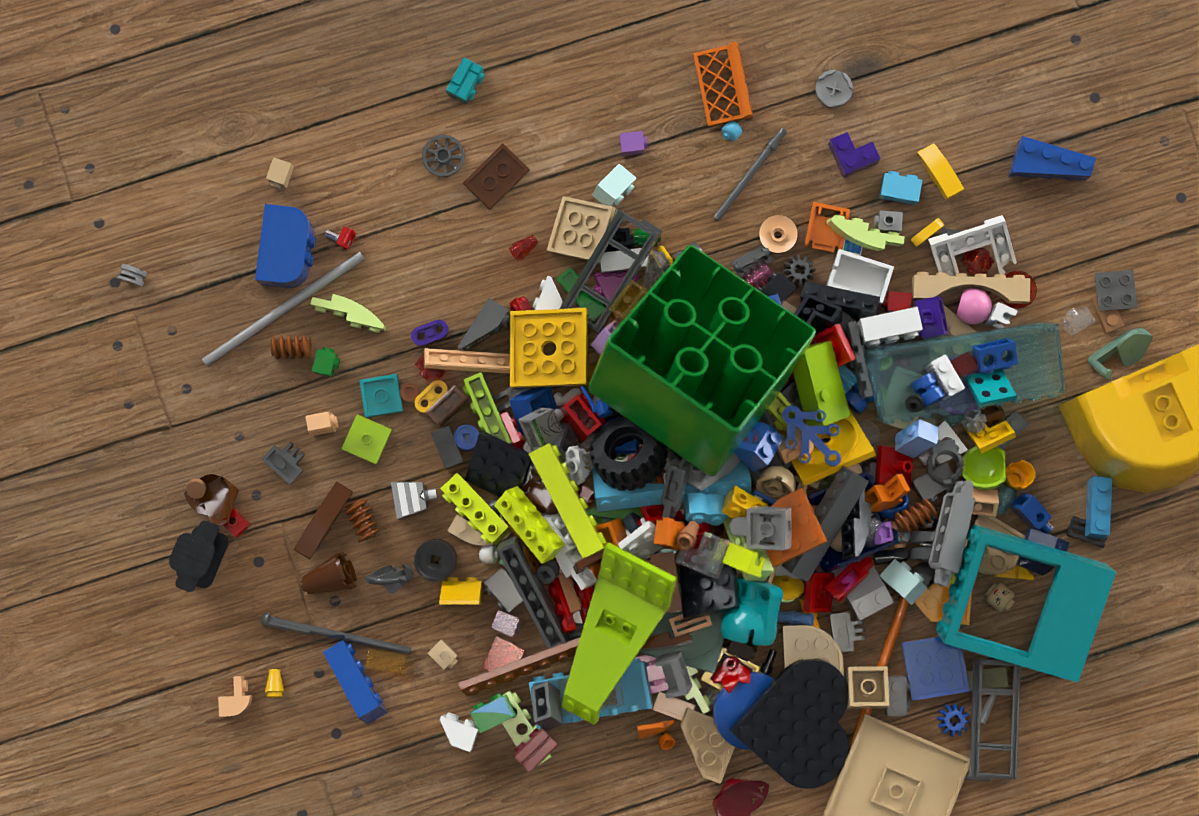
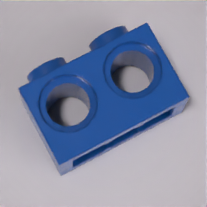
M1010 338L972 346L975 368L984 374L992 373L994 369L999 368L1010 369L1012 365L1018 364L1016 344ZM1007 351V356L1002 358V354ZM989 355L988 361L983 363L984 357Z

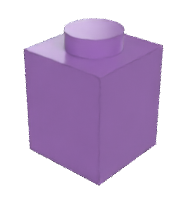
M643 131L620 133L622 156L644 154V148H648L647 136L643 137Z

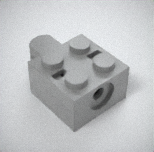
M752 506L747 509V517H737L732 520L730 531L735 536H747V549L787 550L791 548L792 508Z

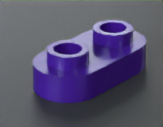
M434 320L416 327L412 331L411 338L417 346H425L445 338L448 335L449 328L443 320ZM442 327L443 331L441 333H437L436 328ZM424 334L425 338L423 340H419L418 335Z

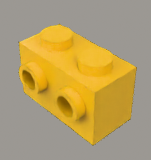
M735 485L725 496L721 512L732 519L747 517L748 508L752 506L767 507L768 504Z

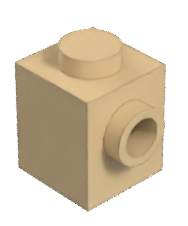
M273 157L266 180L270 183L271 187L281 189V187L287 188L294 166L289 162Z
M443 639L427 653L444 670L447 667L451 669L458 662L456 658L459 655Z

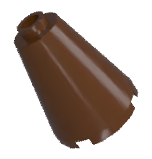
M344 552L337 553L304 575L300 582L302 590L308 594H317L355 588L356 585H353V582L357 581V577L351 560L347 561L345 559L347 554Z

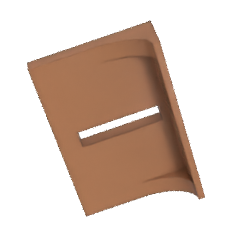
M564 574L558 576L570 612L576 613L580 611V606L582 605L579 597L576 595L572 576L568 578Z

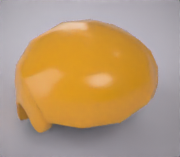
M1025 460L1012 462L1006 468L1005 482L1012 489L1024 490L1036 478L1034 467Z

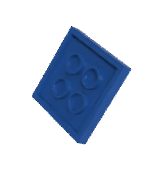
M940 637L901 643L907 679L910 681L911 701L970 692L963 650L961 648L944 644Z

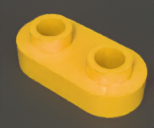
M441 380L433 381L416 397V409L421 413H427L426 411L448 391L447 385ZM437 387L442 388V392L440 394H437L435 392V389ZM427 400L428 406L422 407V401Z

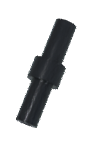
M770 649L765 663H762L760 668L761 673L771 674L773 670L772 664L777 651Z

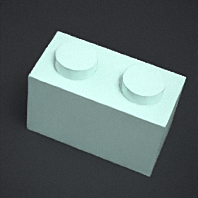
M618 164L597 185L592 196L603 205L614 206L615 204L618 206L624 199L623 195H629L634 189L633 183L636 177L622 165Z
M894 559L879 576L912 605L927 589L922 583L924 579L917 572L912 574L910 572L911 568L904 561L900 564Z

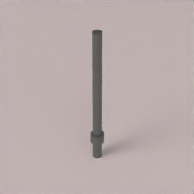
M780 128L773 139L770 138L766 144L767 147L715 213L713 218L716 221H720L772 151L779 147V142L787 133L784 128Z

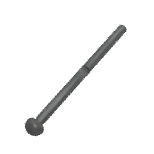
M270 612L263 614L261 617V623L265 627L269 626L306 635L313 633L341 639L348 643L354 642L410 655L412 647L271 617Z

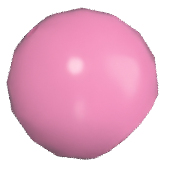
M970 287L964 289L956 316L968 325L983 323L988 319L992 311L990 296L980 288Z

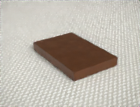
M502 143L463 182V185L491 210L530 169Z

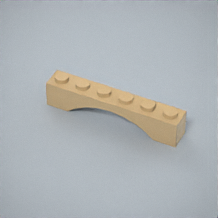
M917 272V275L912 277L911 300L915 301L936 297L956 288L976 287L997 295L1007 304H1027L1030 302V278H1025L1024 275H1014L1013 278H1006V275L996 274L994 277H986V274H975V277H969L966 273H956L955 276H948V273L943 272L936 273V275H929L928 272Z

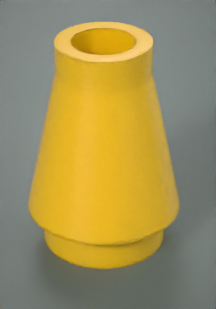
M280 669L269 670L265 689L267 698H281L282 693H284Z

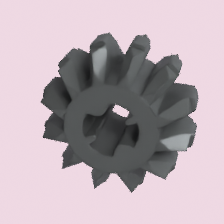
M798 254L796 260L790 257V263L785 262L784 264L788 269L783 270V274H789L786 278L788 280L792 279L791 283L793 285L798 282V287H802V281L805 283V281L809 282L808 279H814V275L811 273L815 272L816 268H809L813 265V261L807 263V256L801 260V256ZM797 268H798V269H801V268H802V269H803V272H802L803 275H801L800 273H797V274H796V273H795L796 269H797Z

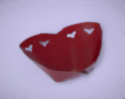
M729 779L712 803L716 815L750 816L751 812L758 809L766 799L769 792V784L757 780ZM752 798H754V799L758 798V800H756L755 803L752 804V802H753Z

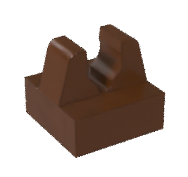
M999 404L980 408L981 413L986 416V424L989 427H992V421L997 420L998 423L1003 422L1005 413Z

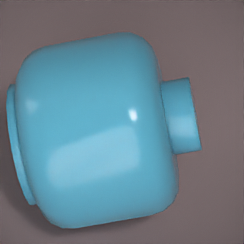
M731 121L722 127L721 132L725 140L736 141L742 134V129L737 122Z

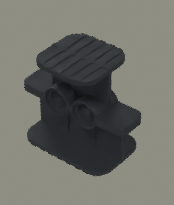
M202 521L198 527L193 529L191 534L183 533L178 537L169 558L170 567L176 571L178 576L175 583L177 588L192 592L196 586L207 588L212 585L228 547V538L218 532L219 527L208 521Z

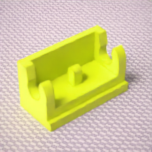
M730 542L722 563L761 578L765 559L760 557L759 563L756 565L755 561L757 560L758 553Z

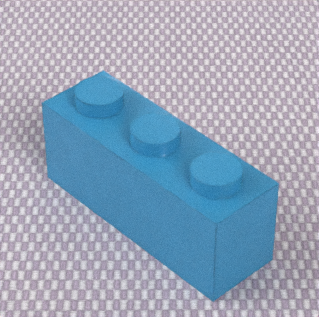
M1093 476L1087 481L1085 537L1105 539L1110 535L1112 478Z

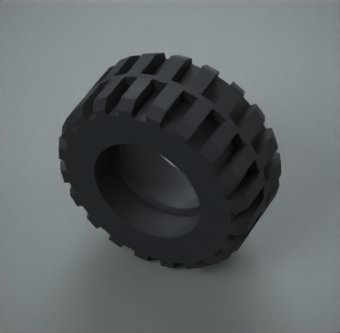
M623 415L618 416V419H611L606 426L603 425L599 429L600 432L596 433L593 437L594 442L590 446V459L603 482L607 483L609 487L613 489L617 487L620 491H625V489L633 491L638 487L640 489L646 487L645 484H651L655 481L654 478L656 476L659 477L662 473L661 468H664L667 463V446ZM633 439H637L639 444H643L641 451L634 458L624 462L615 461L617 456L615 452L616 447H621L623 444L633 441Z

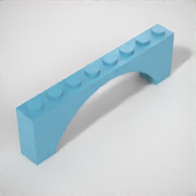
M741 460L731 473L702 491L686 483L682 502L688 493L726 496L735 485L748 493H752L749 467ZM595 467L592 468L597 512L663 504L661 497L665 484L647 483L645 484L646 487L641 489L638 487L633 491L628 489L620 491L617 487L613 489L607 483H604Z

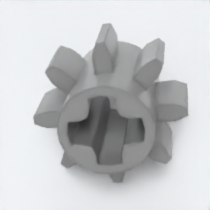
M972 409L963 415L964 420L962 424L969 433H978L986 427L985 422H987L985 414L981 413V410Z

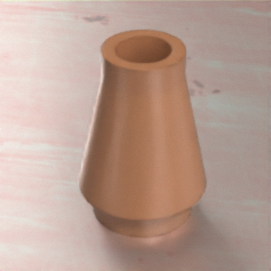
M690 521L677 535V543L681 548L689 549L695 545L699 529L697 522Z

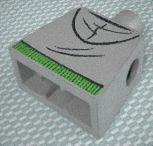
M539 408L518 420L532 451L548 443L553 444L562 434L563 430L559 421L564 418V414L560 409Z

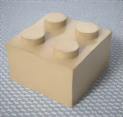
M888 666L848 667L846 669V683L848 686L847 709H886L889 707Z

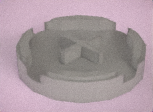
M837 70L824 72L819 76L815 84L817 99L828 108H838L845 105L853 91L851 79L847 74Z

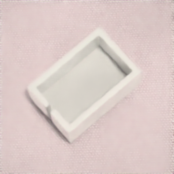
M839 249L826 286L879 296L881 305L884 301L894 266Z
M918 307L862 318L856 323L861 330L860 342L866 348L877 347L880 342L892 344L903 337L904 340H911L916 338L915 336H918V333L923 330Z

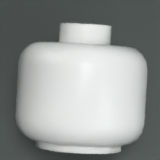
M494 545L482 546L479 551V558L483 564H495L497 558L500 557Z

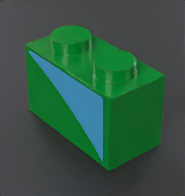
M500 692L490 697L491 702L484 704L482 701L472 706L474 710L470 713L480 733L516 716L507 694L502 696Z

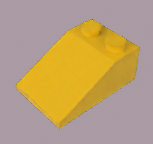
M447 577V581L442 582L439 604L483 605V581H478V577H467V581H459V577Z

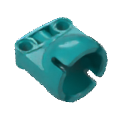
M738 577L739 608L724 612L720 626L721 634L724 638L740 643H747L749 635H752V643L754 645H772L777 634V619L780 602L783 599V592L780 587L765 581H745L744 577Z

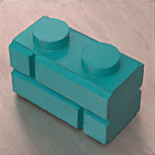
M463 57L446 88V93L465 104L469 100L472 101L477 92L474 89L485 78L484 68Z

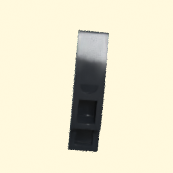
M865 489L841 527L842 560L844 561L859 556L869 533L871 503L865 502Z

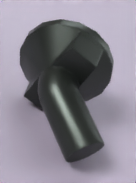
M910 394L905 400V406L911 412H919L924 407V401L920 396Z

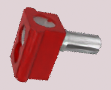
M343 226L340 235L327 230L325 236L335 240L338 246L349 250L356 232Z

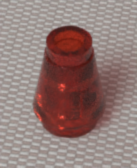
M531 235L512 243L509 250L516 260L524 259L538 245V241Z

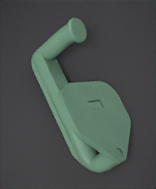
M1143 328L1128 330L1090 355L1088 363L1108 380L1111 378L1113 371L1112 369L1105 368L1101 364L1118 352L1121 363L1124 366L1133 365L1143 358L1153 336Z

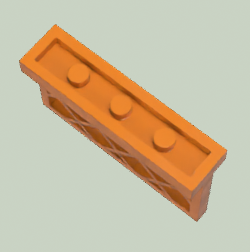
M737 41L731 42L729 45L693 53L708 127L745 118L746 120L754 118ZM727 50L728 58L725 63L716 59L720 52ZM708 56L711 58L706 68L700 65L698 57ZM714 61L722 65L717 75L708 70ZM725 68L732 71L729 81L720 77ZM707 72L715 76L710 86L703 82V77ZM718 79L726 83L721 93L712 88ZM729 86L736 90L732 100L723 95ZM710 90L719 95L714 104L707 101L706 96ZM721 97L730 102L725 111L716 106ZM732 104L739 107L741 115L731 116L727 112ZM714 108L723 113L719 120L711 121L710 114Z

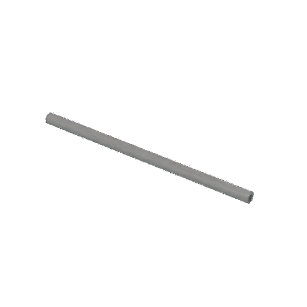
M359 251L202 358L205 365L209 366L365 260L361 252Z

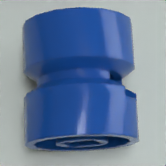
M932 372L910 384L915 394H919L923 399L924 408L946 396L941 386L936 385L937 380Z
M856 382L853 385V390H849L845 397L848 406L860 415L866 409L867 402L871 403L878 396V393L872 387L873 396L869 399L860 400Z
M462 425L455 432V442L460 449L469 452L473 451L479 432L471 425Z

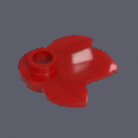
M735 656L726 658L722 666L713 674V683H721L728 693L732 692L738 681L749 684L751 680L749 669L743 666L740 659Z

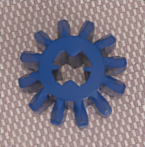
M954 703L951 709L947 704L945 705L947 712L942 709L939 710L943 717H937V720L942 721V723L938 724V728L945 727L942 733L947 734L949 732L951 737H954L955 731L958 736H961L962 732L960 729L968 730L964 723L970 724L969 720H965L969 713H963L965 709L963 706L958 709L957 704ZM956 715L955 718H957L958 721L954 722V724L951 725L952 722H949V719L953 718V716Z

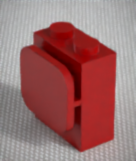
M583 393L577 394L561 408L564 414L563 422L570 424L581 444L595 435L606 424L604 418H599L597 413L592 412V408Z

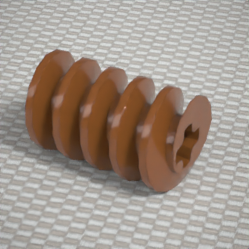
M272 335V357L274 355L276 359H280L282 354L283 359H287L288 355H290L291 359H295L297 354L298 358L302 359L305 354L306 358L310 359L312 352L311 337L307 340L305 335H303L302 339L299 340L298 336L295 335L294 340H291L290 335H287L286 340H284L282 335H280L278 341H276L275 336Z
M927 499L922 500V504L916 503L915 508L910 506L908 508L909 512L903 509L902 515L898 512L895 513V523L903 537L905 536L904 530L909 534L912 533V526L918 530V523L923 527L925 526V520L932 523V516L939 520L935 508Z
M358 500L344 507L350 508L346 511L347 515H353L349 518V521L356 522L352 528L359 529L355 535L362 536L358 543L375 537L376 533L380 530L379 528L372 527L377 522L369 520L374 515L366 513L371 509L370 507L363 506L368 502L367 500Z

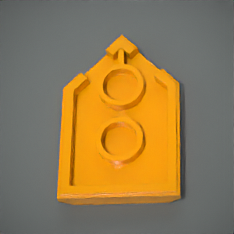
M933 583L914 602L930 622L942 620L944 603L948 602L950 597L948 594L950 585L943 587ZM972 592L961 625L970 624Z

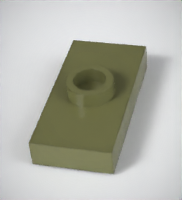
M1006 667L983 669L982 688L1009 687ZM967 671L969 690L972 691L973 671Z

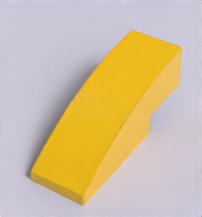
M934 143L917 152L934 185H937L945 201L964 190L954 170Z

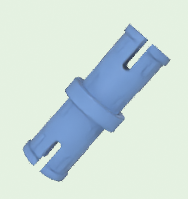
M779 610L777 622L790 623L792 626L796 624L812 626L814 615L800 613L797 610Z

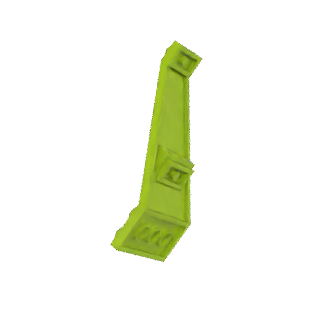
M611 543L605 546L599 576L565 688L562 708L593 725L598 722L602 705L669 609L677 579L675 576Z

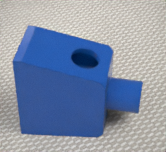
M1021 493L1009 505L1013 512L1031 529H1040L1041 532L1046 534L1052 531L1053 526L1048 522L1052 516L1033 495Z

